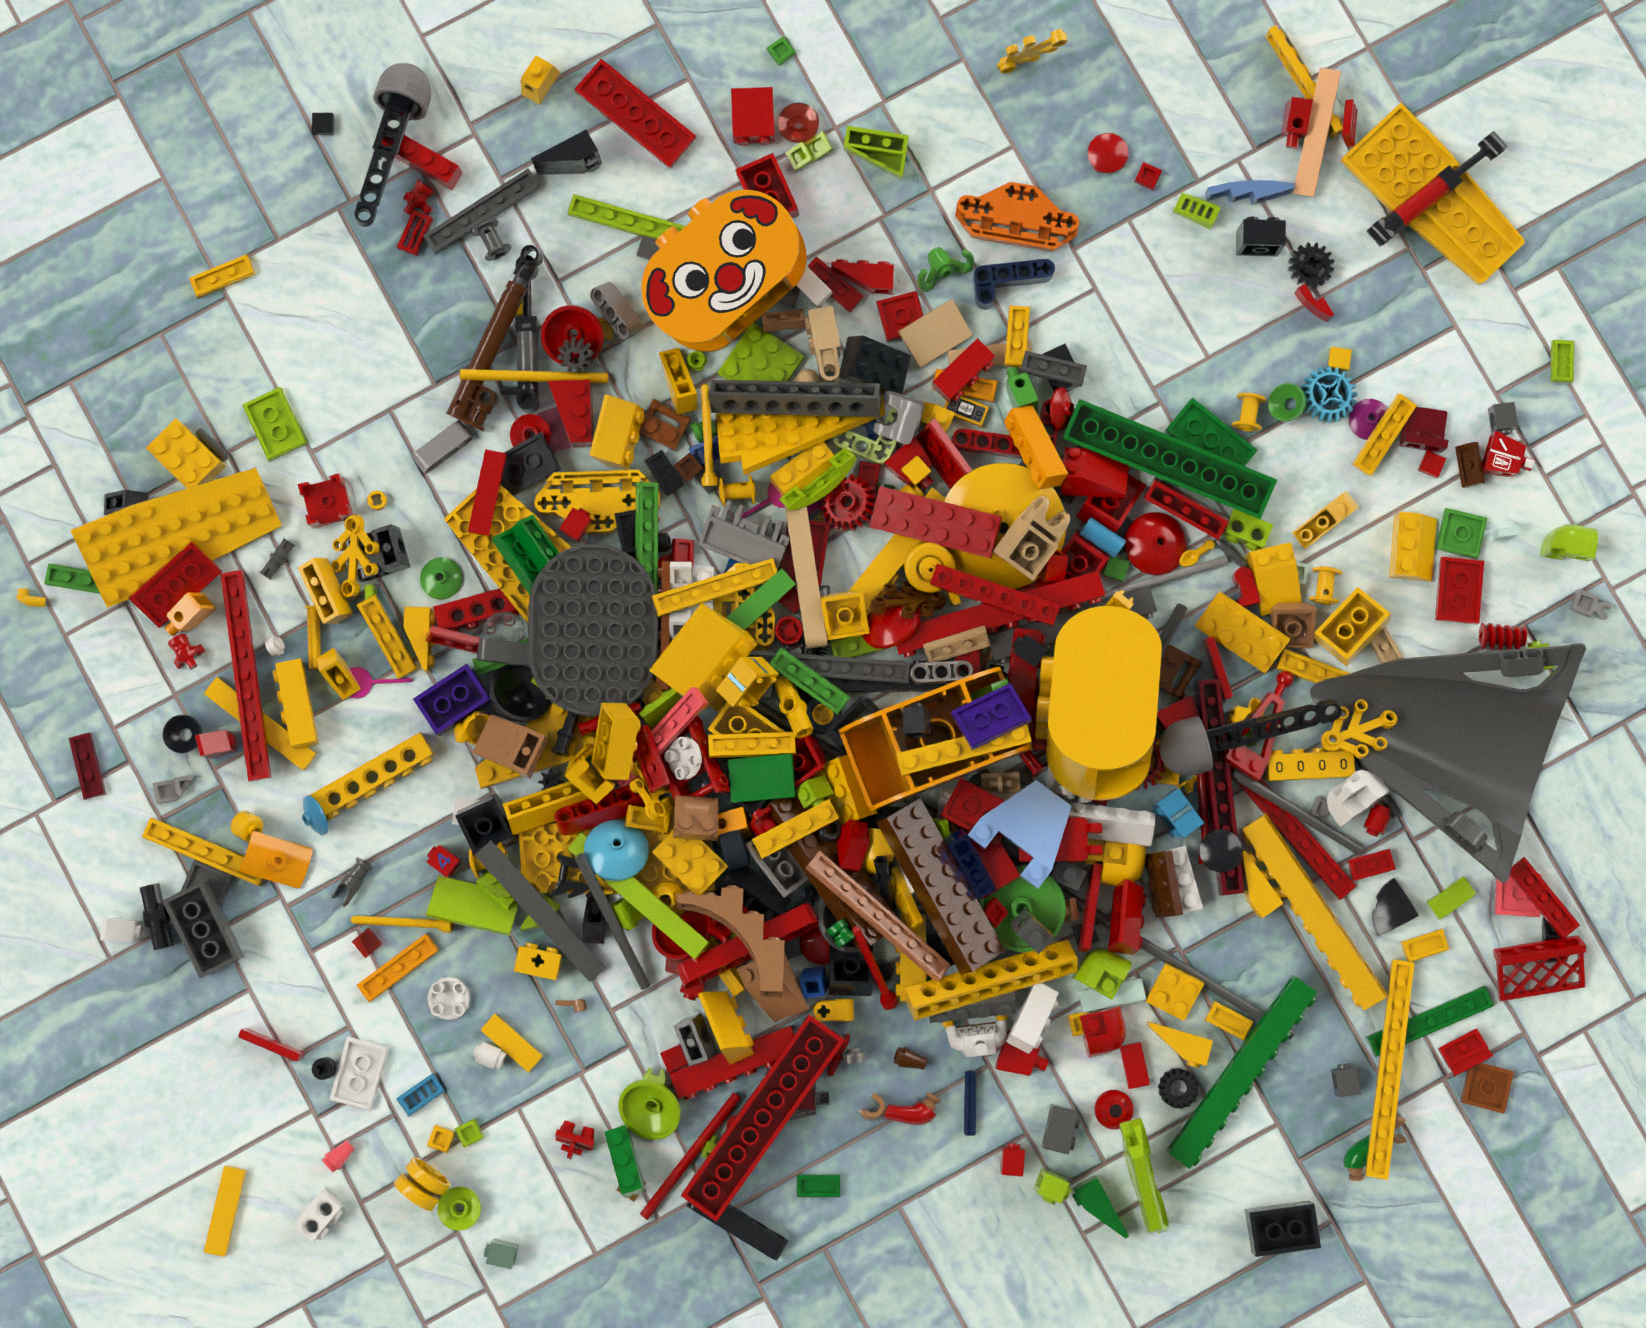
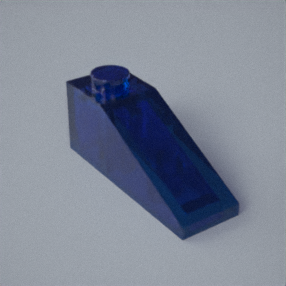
M962 828L943 838L978 900L997 890L971 840Z

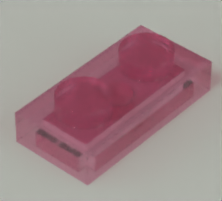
M554 407L538 412V416L542 417L550 427L551 440L549 446L553 453L571 448L558 408Z

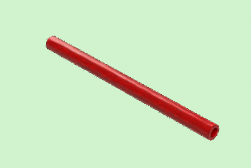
M733 1092L640 1212L642 1217L649 1220L703 1150L707 1141L713 1137L742 1098Z

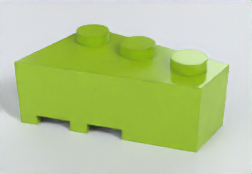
M847 126L844 151L903 180L909 135Z

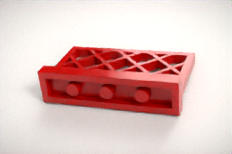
M1576 935L1565 937L1564 939L1558 938L1493 949L1497 966L1498 999L1505 1001L1584 988V953H1586V944ZM1577 954V960L1572 965L1566 962L1570 955ZM1556 958L1558 961L1551 969L1544 965L1548 959ZM1534 961L1536 965L1530 972L1523 969L1528 962ZM1564 964L1569 969L1561 977L1555 972ZM1513 965L1515 969L1508 976L1503 973V966ZM1542 967L1548 972L1539 980L1534 975ZM1521 971L1526 976L1518 984L1513 978ZM1573 972L1577 973V982L1569 983L1566 981ZM1552 975L1559 979L1553 986L1545 984ZM1530 979L1537 982L1533 989L1527 990L1524 988ZM1510 982L1517 986L1512 992L1504 993V988Z

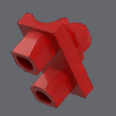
M564 1120L560 1130L557 1129L555 1141L565 1143L562 1144L560 1150L568 1152V1159H572L573 1154L581 1156L583 1149L593 1151V1128L583 1126L581 1136L573 1134L575 1124Z

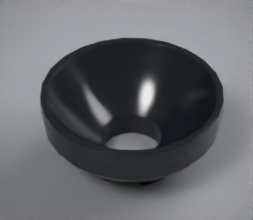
M176 715L169 719L162 733L165 745L171 751L182 754L196 749L198 746L195 735L203 734L199 722L188 715ZM183 729H189L192 733L188 741H183L180 738V733Z

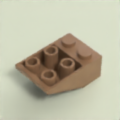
M491 714L472 753L531 779L549 740L538 732Z

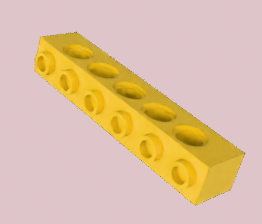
M419 732L309 796H312L319 803L326 818L331 820L339 815L338 811L346 807L348 810L358 804L357 800L363 797L368 799L375 795L378 788L382 786L387 788L395 783L394 779L402 775L404 778L414 772L413 768L419 765L421 767L428 765L433 761L432 758L436 754L424 733ZM413 750L415 752V759L412 762H408L406 754ZM391 761H395L397 768L394 772L390 773L387 766ZM372 772L378 774V780L375 783H370L369 775ZM357 782L359 791L356 794H352L350 786ZM335 793H338L341 799L338 804L334 805L331 798Z

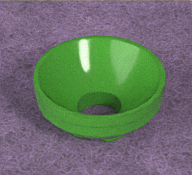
M1292 383L1280 384L1273 389L1268 398L1270 414L1275 419L1284 422L1297 419L1306 407L1304 392ZM1290 399L1296 400V407L1293 410L1286 408V404Z

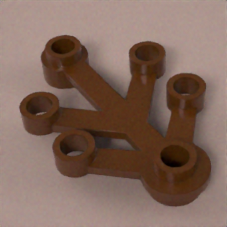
M909 582L903 583L902 592L896 591L895 585L887 583L884 584L883 594L898 599L886 600L882 596H876L871 600L870 611L877 615H884L888 607L903 606L901 616L906 619H912L917 608L922 605L920 614L924 617H932L933 611L941 610L946 604L947 599L940 592L928 594L919 591Z

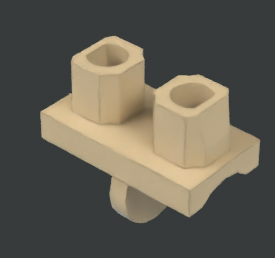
M1019 772L981 774V788L988 792L1016 794L1020 791Z

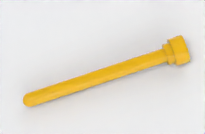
M703 384L701 386L705 473H703L701 483L702 486H718V477H716L713 469L709 386Z
M375 916L351 917L352 924L438 928L443 933H452L454 929V923L437 919Z

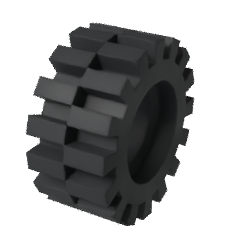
M1181 1068L1170 1069L1160 1078V1084H1158L1159 1095L1169 1106L1183 1109L1184 1107L1191 1106L1190 1104L1196 1101L1195 1098L1199 1095V1085L1197 1084V1079L1190 1072ZM1182 1080L1185 1082L1187 1090L1183 1096L1176 1097L1171 1093L1170 1087L1174 1081Z

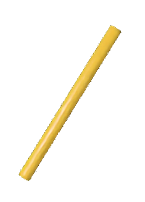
M460 369L459 372L460 380L547 382L590 379L591 383H608V373Z

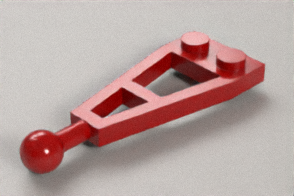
M1281 671L1276 677L1277 686L1274 693H1267L1248 719L1262 717L1261 714L1270 703L1274 705L1272 714L1282 712L1285 701L1281 699L1285 688L1293 683V675L1290 672ZM1268 723V724H1267V727H1266L1265 729H1266V730H1269V726H1270L1271 724ZM1245 728L1242 731V736L1245 737L1251 728ZM1275 736L1265 739L1260 756L1246 746H1240L1226 750L1222 759L1253 780L1258 781L1261 779L1269 762Z

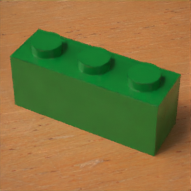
M623 1125L605 1131L621 1195L628 1198L646 1192L629 1128Z

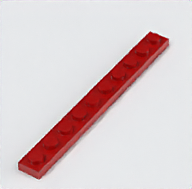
M237 570L221 573L247 777L249 782L270 779L271 770L244 571Z

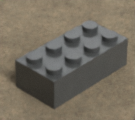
M208 880L201 881L163 900L165 908L199 978L208 976L245 957Z

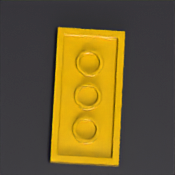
M1218 591L1194 625V627L1209 637L1213 636L1215 641L1263 673L1268 671L1290 641L1289 637L1220 591Z

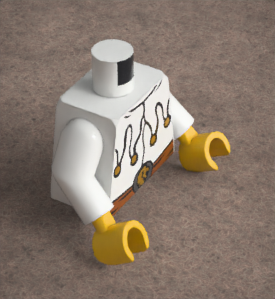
M1008 1015L995 1016L997 1022L954 1026L955 1020L942 1022V1025L946 1027L950 1046L955 1050L961 1051L965 1057L996 1054L997 1048L1006 1042V1020Z

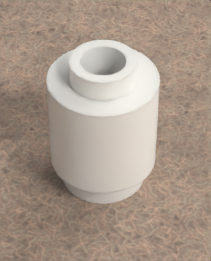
M483 1042L481 1045L477 1044L473 1057H475V1062L493 1070L495 1068L500 1070L506 1058V1053L502 1052V1049Z

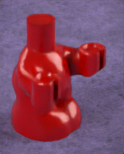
M417 179L414 188L410 192H406L403 197L408 203L403 211L411 215L415 208H420L429 215L433 208L426 203V200L435 191Z
M179 634L168 642V646L176 655L174 664L177 669L185 666L184 663L188 665L190 670L196 668L198 665L194 660L195 654L201 655L202 652L205 653L201 644L192 646L186 634Z

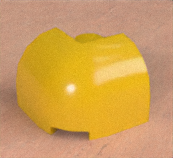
M868 828L870 843L861 867L867 875L875 877L876 869L873 862L875 857L886 856L889 868L890 862H893L894 854L881 830Z
M1105 841L1103 861L1100 863L1102 865L1100 884L1117 886L1124 879L1136 883L1144 871L1147 846Z

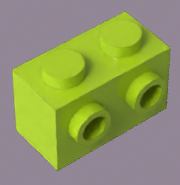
M1041 1168L1034 1185V1190L1037 1194L1041 1195L1044 1201L1055 1205L1056 1202L1062 1204L1063 1199H1068L1071 1187H1069L1070 1183L1066 1178Z

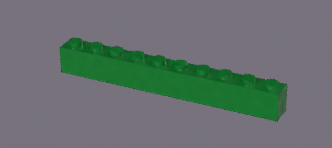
M1292 975L1166 1149L1171 1156L1189 1169L1192 1165L1196 1166L1200 1162L1202 1151L1205 1147L1208 1149L1213 1144L1215 1133L1225 1127L1228 1122L1226 1119L1228 1115L1238 1109L1241 1097L1243 1095L1246 1096L1253 1088L1251 1083L1256 1077L1259 1078L1266 1069L1264 1065L1269 1059L1273 1060L1279 1051L1277 1047L1280 1043H1285L1291 1035L1290 1029L1294 1024L1298 1025L1304 1017L1302 1013L1306 1007L1310 1008L1317 998L1315 996L1317 991L1296 976Z

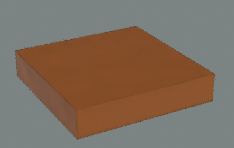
M1484 1063L1467 1070L1460 1102L1505 1114L1514 1071Z

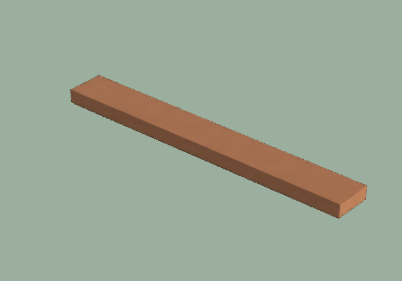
M821 851L817 852L805 868L935 982H938L951 964Z

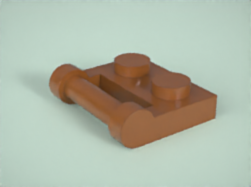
M653 399L640 426L639 434L676 451L692 417L687 414L685 416L682 414L677 415L676 411L661 405L660 401ZM656 411L681 423L679 429L654 417Z

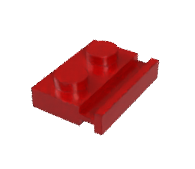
M1477 1028L1438 1048L1439 1053L1454 1077L1494 1056Z

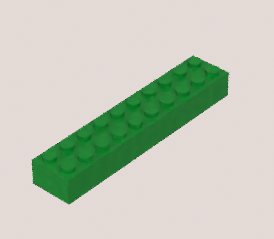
M1079 399L1063 439L1258 519H1261L1277 483V479L1081 399Z

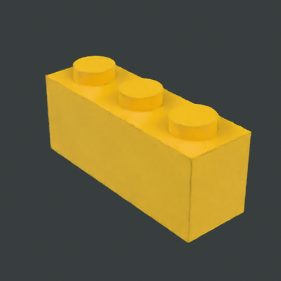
M312 558L297 567L323 624H338L353 615L346 597L341 593V586L328 558Z

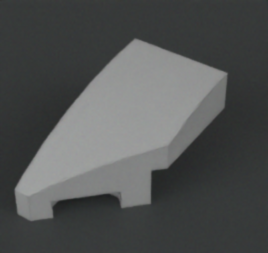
M193 775L153 783L156 804L179 800L192 781Z

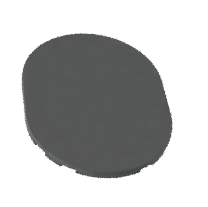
M604 544L578 545L562 551L548 561L533 583L528 606V661L530 670L536 684L544 695L566 711L584 716H599L601 703H626L629 705L643 693L652 679L653 673L649 669L656 662L658 653V615L651 597L656 595V590L644 567L626 552Z

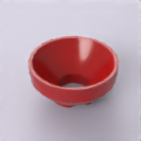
M1108 1090L1097 1098L1094 1113L1102 1126L1111 1130L1120 1129V1123L1132 1120L1134 1106L1130 1097L1124 1092ZM1114 1104H1118L1122 1108V1113L1119 1117H1112L1109 1113L1110 1107Z

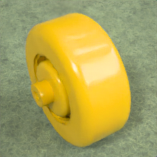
M921 541L915 544L908 551L904 560V570L909 583L922 592L934 593L941 591V589L931 586L930 582L936 564L956 570L955 559L950 549L933 542Z

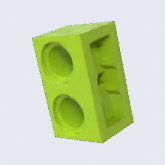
M1233 509L1229 514V523L1222 536H1225V539L1231 543L1237 544L1240 542L1246 545V549L1255 551L1265 547L1274 524ZM1232 523L1240 524L1241 532L1233 531ZM1252 531H1258L1261 534V540H1254L1252 538Z

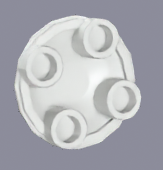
M679 737L674 740L664 755L665 761L669 763L671 771L679 780L694 777L699 771L702 762L698 744L689 737Z
M453 977L441 978L433 983L427 997L431 1013L446 1020L457 1019L462 1016L468 1009L471 999L465 983Z

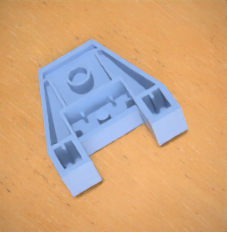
M1036 780L982 816L967 837L985 849L997 832L1002 834L1032 857L1019 876L1038 889L1052 871L1072 806Z

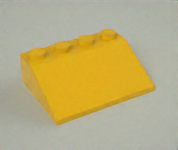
M701 603L649 670L682 696L691 687H697L708 701V704L703 709L706 710L718 694L716 689L739 658L747 657L757 643L747 631Z

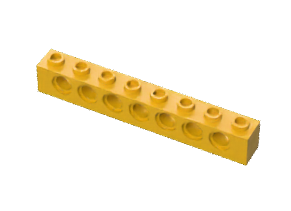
M1068 940L1055 942L1047 945L1039 954L1035 950L1014 954L1013 956L984 964L970 973L961 975L960 972H954L943 976L938 982L932 979L920 984H913L905 988L906 1003L914 1021L1076 973L1078 972V958Z

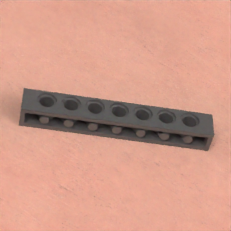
M712 380L709 391L712 413L879 417L881 408L880 384Z

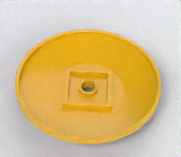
M993 463L970 471L953 485L944 499L946 503L1001 516V522L1007 523L1009 528L1033 500L1041 495L1046 496L1050 500L1045 515L1046 521L1059 512L1064 511L1062 502L1053 487L1038 490L1035 482L1032 480L1031 469L1012 463ZM1066 530L1057 545L1059 547L1056 550H1062ZM998 533L995 548L1006 533ZM949 548L955 559L956 570L1011 589L1023 587L1034 582L994 552L991 559Z

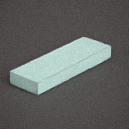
M1142 978L1122 982L1113 1000L1091 988L1078 991L1083 1013L1146 1000Z

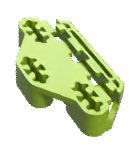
M1140 1117L1120 1123L1123 1151L1146 1229L1150 1234L1168 1231L1169 1222L1161 1193L1157 1190L1149 1157L1151 1150L1143 1121Z

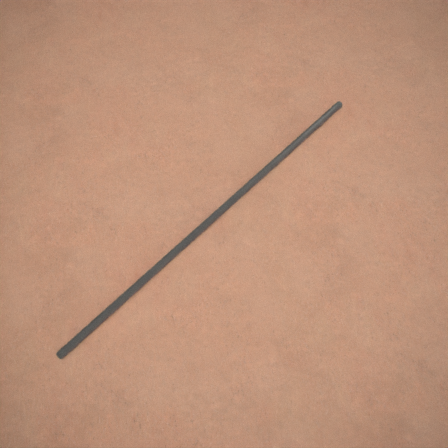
M758 701L759 704L757 706H750L761 715L790 732L791 725L788 718L760 701ZM810 734L811 737L818 740L823 752L831 758L835 759L847 755L816 735ZM914 796L909 799L903 800V802L908 804L910 802L917 800L918 798ZM923 802L930 816L937 818L938 810ZM960 827V836L969 832ZM1008 854L1014 866L1025 865ZM1059 886L1064 899L1075 898L1078 910L1084 912L1085 901ZM1096 909L1095 920L1110 929L1111 917ZM1142 937L1141 949L1162 962H1166L1203 981V987L1259 1021L1265 1012ZM1292 1028L1290 1029L1291 1035L1288 1038L1289 1040H1291V1038L1295 1034V1030H1293Z

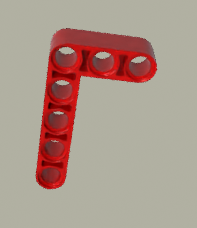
M1048 399L1041 407L1039 418L1043 426H1050L1053 429V434L1049 435L1056 449L1058 430L1053 426L1050 414L1045 411V407L1051 403V399ZM958 429L953 434L952 443L959 451L1022 459L1011 435L970 429ZM964 435L967 438V442L965 444H958L956 437ZM985 438L988 441V445L986 447H979L977 439ZM999 441H1006L1009 448L1001 450L998 448L997 443Z

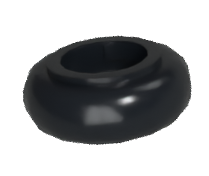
M838 820L828 824L833 828L834 834L828 833L825 827L817 830L819 837L826 842L837 841L841 836V824Z

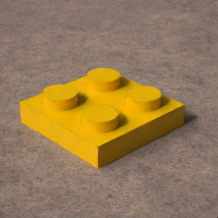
M1165 962L1145 1001L1185 1021L1204 986V982Z

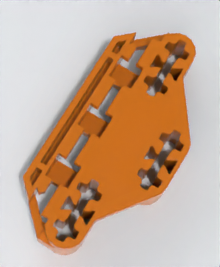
M1015 182L1006 183L979 197L971 195L961 196L957 202L955 218L971 238L1055 252L1075 239L1079 225V219L1075 214L1060 211L1038 187ZM1009 191L1013 192V197H1009ZM1020 192H1023L1022 200H1019ZM1029 195H1033V201L1029 200ZM964 204L968 205V210H964ZM975 205H978L977 213H974ZM985 208H989L988 214L984 213ZM1046 218L1050 219V224H1046ZM964 219L981 222V227L980 224L972 223L970 227L966 224ZM1058 219H1061L1060 226L1056 227ZM1067 222L1071 223V228H1067ZM992 223L999 225L1010 226V230L992 226L991 230ZM1021 228L1039 231L1038 234L1021 231V235H1019ZM1049 234L1067 237L1061 242H1058L1059 239L1052 236L1048 240Z

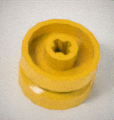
M413 1157L406 1165L408 1174L401 1173L395 1180L394 1185L411 1202L427 1211H432L439 1202L437 1195H444L451 1184L433 1166L419 1158Z

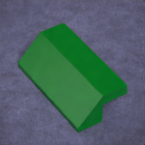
M534 515L518 520L511 529L497 534L491 539L529 595L541 569L548 561L559 554Z

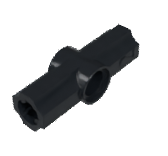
M156 883L140 887L144 905L143 920L145 926L150 931L153 949L159 950L174 946L169 927L170 916L163 903L160 884Z

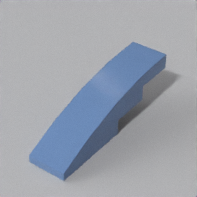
M1273 180L1229 182L1208 187L1205 196L1207 201L1227 196L1229 203L1250 198L1251 205L1291 194L1295 189L1294 183Z

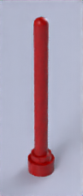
M1205 772L1197 774L1200 818L1204 822L1200 826L1201 840L1210 833ZM1198 855L1199 864H1204L1200 855Z
M855 926L852 932L881 992V1005L885 1010L894 1009L898 1005L899 1000L896 994L888 989L860 927Z

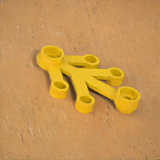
M1062 29L1054 30L1050 33L1051 37L1038 45H1036L1034 35L1023 38L1024 47L1019 54L1017 44L1006 47L1007 56L999 60L1000 62L996 65L997 69L1000 70L1001 74H1007L1016 70V65L1039 60L1041 58L1040 54L1052 53L1058 47L1065 45L1068 42L1066 33Z
M351 515L345 520V531L332 543L335 551H344L337 560L332 561L331 567L333 571L343 572L346 568L345 563L349 560L348 580L344 581L341 585V593L345 597H356L360 593L361 587L357 583L358 561L366 575L374 576L378 573L377 564L370 563L359 546V539L364 544L367 554H377L379 552V544L372 542L364 531V519L360 515ZM350 539V545L347 547L346 542Z
M1359 699L1353 706L1354 712L1348 729L1340 732L1343 721L1349 715L1348 709L1341 707L1345 716H1340L1334 721L1331 730L1326 731L1322 735L1321 744L1328 751L1342 749L1354 754L1359 759H1363L1368 754V747L1364 744L1372 746L1376 751H1383L1388 744L1384 737L1374 738L1363 733L1379 727L1384 729L1393 728L1398 720L1397 715L1391 710H1386L1379 718L1359 725L1362 714L1368 708L1367 702ZM1357 704L1363 705L1364 709H1359ZM1386 716H1390L1393 720L1389 721ZM1329 737L1334 738L1336 742H1330ZM1352 738L1364 744L1355 746L1345 740ZM1377 742H1382L1383 747L1378 746ZM1358 749H1362L1364 754H1360Z
M636 761L633 763L632 773L636 776L639 775L641 779L636 778L631 781L630 788L634 793L639 792L646 804V816L652 821L658 822L663 818L665 810L669 811L675 807L674 799L671 796H667L661 802L658 801V796L665 792L670 793L668 786L655 793H650L649 796L644 785L648 791L649 788L639 762Z

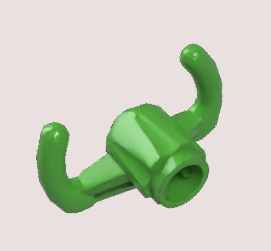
M941 247L932 249L928 253V262L931 266L929 274L927 276L928 272L926 269L920 270L917 279L918 287L923 292H928L933 289L936 282L941 278H947L955 272L969 273L974 266L973 254L964 249L962 256L966 258L967 262L962 263L950 258L947 251H944Z

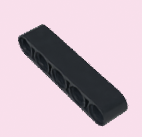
M690 1202L686 1204L694 1212L773 1260L778 1261L789 1242L780 1234L730 1204L717 1222Z

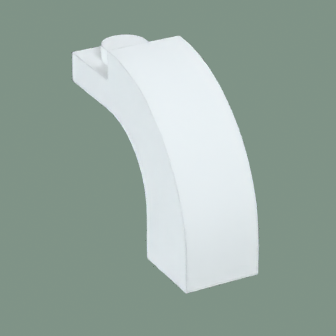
M670 562V589L691 584L692 562ZM692 606L670 613V639H674L692 616Z

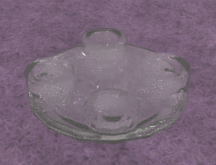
M499 612L486 620L483 626V633L487 639L519 642L525 638L526 627L524 621L518 615L512 612Z

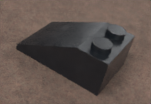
M587 129L531 158L538 175L582 174L593 172L602 164L599 151Z

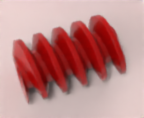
M1484 623L1480 625L1479 643L1482 650L1485 649L1487 644H1489L1491 651L1494 650L1495 645L1498 646V651H1502L1504 646H1506V650H1511L1512 647L1520 649L1526 645V627L1519 629L1518 626L1511 628L1509 625H1504L1502 628L1500 624L1493 626L1492 623H1488L1486 626Z

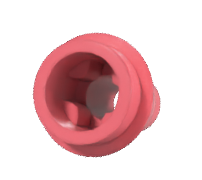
M346 1140L343 1144L326 1153V1157L322 1161L334 1173L337 1169L340 1170L355 1149Z

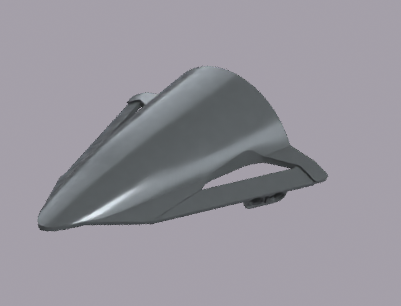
M1583 643L1565 646L1399 658L1347 675L1319 681L1310 689V695L1315 705L1316 702L1332 699L1340 707L1348 709L1349 715L1343 721L1340 732L1348 729L1354 712L1353 706L1359 699L1365 700L1368 704V708L1362 714L1359 725L1379 718L1386 710L1393 711L1398 718L1393 728L1384 729L1379 727L1363 733L1374 738L1384 737L1388 744L1383 751H1376L1372 746L1352 738L1345 741L1355 746L1359 744L1366 745L1368 747V754L1365 758L1359 759L1365 768L1370 770L1482 864L1495 878L1505 883L1510 876L1530 802L1550 741L1571 691L1580 662L1586 651V646ZM1545 666H1558L1541 684L1527 689L1472 680L1464 674L1467 672L1500 670L1501 674L1505 677L1533 676L1543 673ZM1357 704L1359 709H1364L1363 705ZM1329 706L1326 709L1325 714H1333L1336 710V707ZM1386 716L1389 721L1393 720L1390 716ZM1378 741L1377 745L1383 747V743ZM1358 749L1360 754H1364L1362 749ZM1435 790L1484 813L1492 822L1496 850L1485 842L1488 838L1487 834L1466 815L1457 811L1451 814L1425 791Z

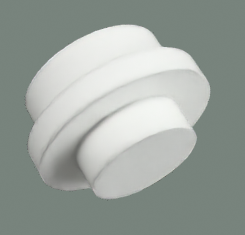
M273 635L265 642V646L272 656H280L284 653L285 645L281 638Z

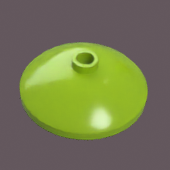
M651 1080L632 1082L623 1090L619 1097L618 1109L622 1121L633 1133L650 1140L663 1139L670 1136L679 1125L681 1118L679 1103L674 1094L658 1082Z

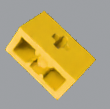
M526 942L525 946H519L514 972L558 980L564 954H560L557 948L546 947V950L538 949L537 944ZM541 955V959L545 961L537 966L538 963L534 961V958Z

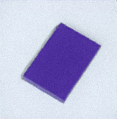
M1011 683L951 711L953 719L971 750L1032 722L1031 716Z

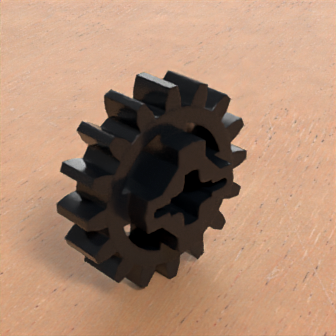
M1307 242L1305 248L1300 245L1297 248L1298 251H1293L1291 254L1293 258L1288 260V263L1292 264L1288 271L1293 272V275L1290 277L1291 279H1298L1297 285L1303 282L1307 287L1311 284L1312 288L1315 289L1317 283L1323 286L1325 280L1328 281L1331 278L1329 273L1334 271L1331 265L1335 261L1329 259L1332 254L1331 252H1324L1325 246L1320 249L1318 248V243L1311 247V244ZM1304 254V261L1298 263L1299 257ZM1324 268L1323 274L1318 277V270H1322Z

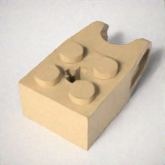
M833 305L808 310V317H804L807 335L811 334V337L808 338L810 354L815 355L820 381L839 383L840 365L838 356H841V346ZM828 372H833L835 375L829 377L825 374Z
M1044 495L1033 500L1018 516L993 550L994 553L1033 581L1059 547L1057 544L1070 522V515L1065 511L1059 512L1050 520H1045L1050 500Z

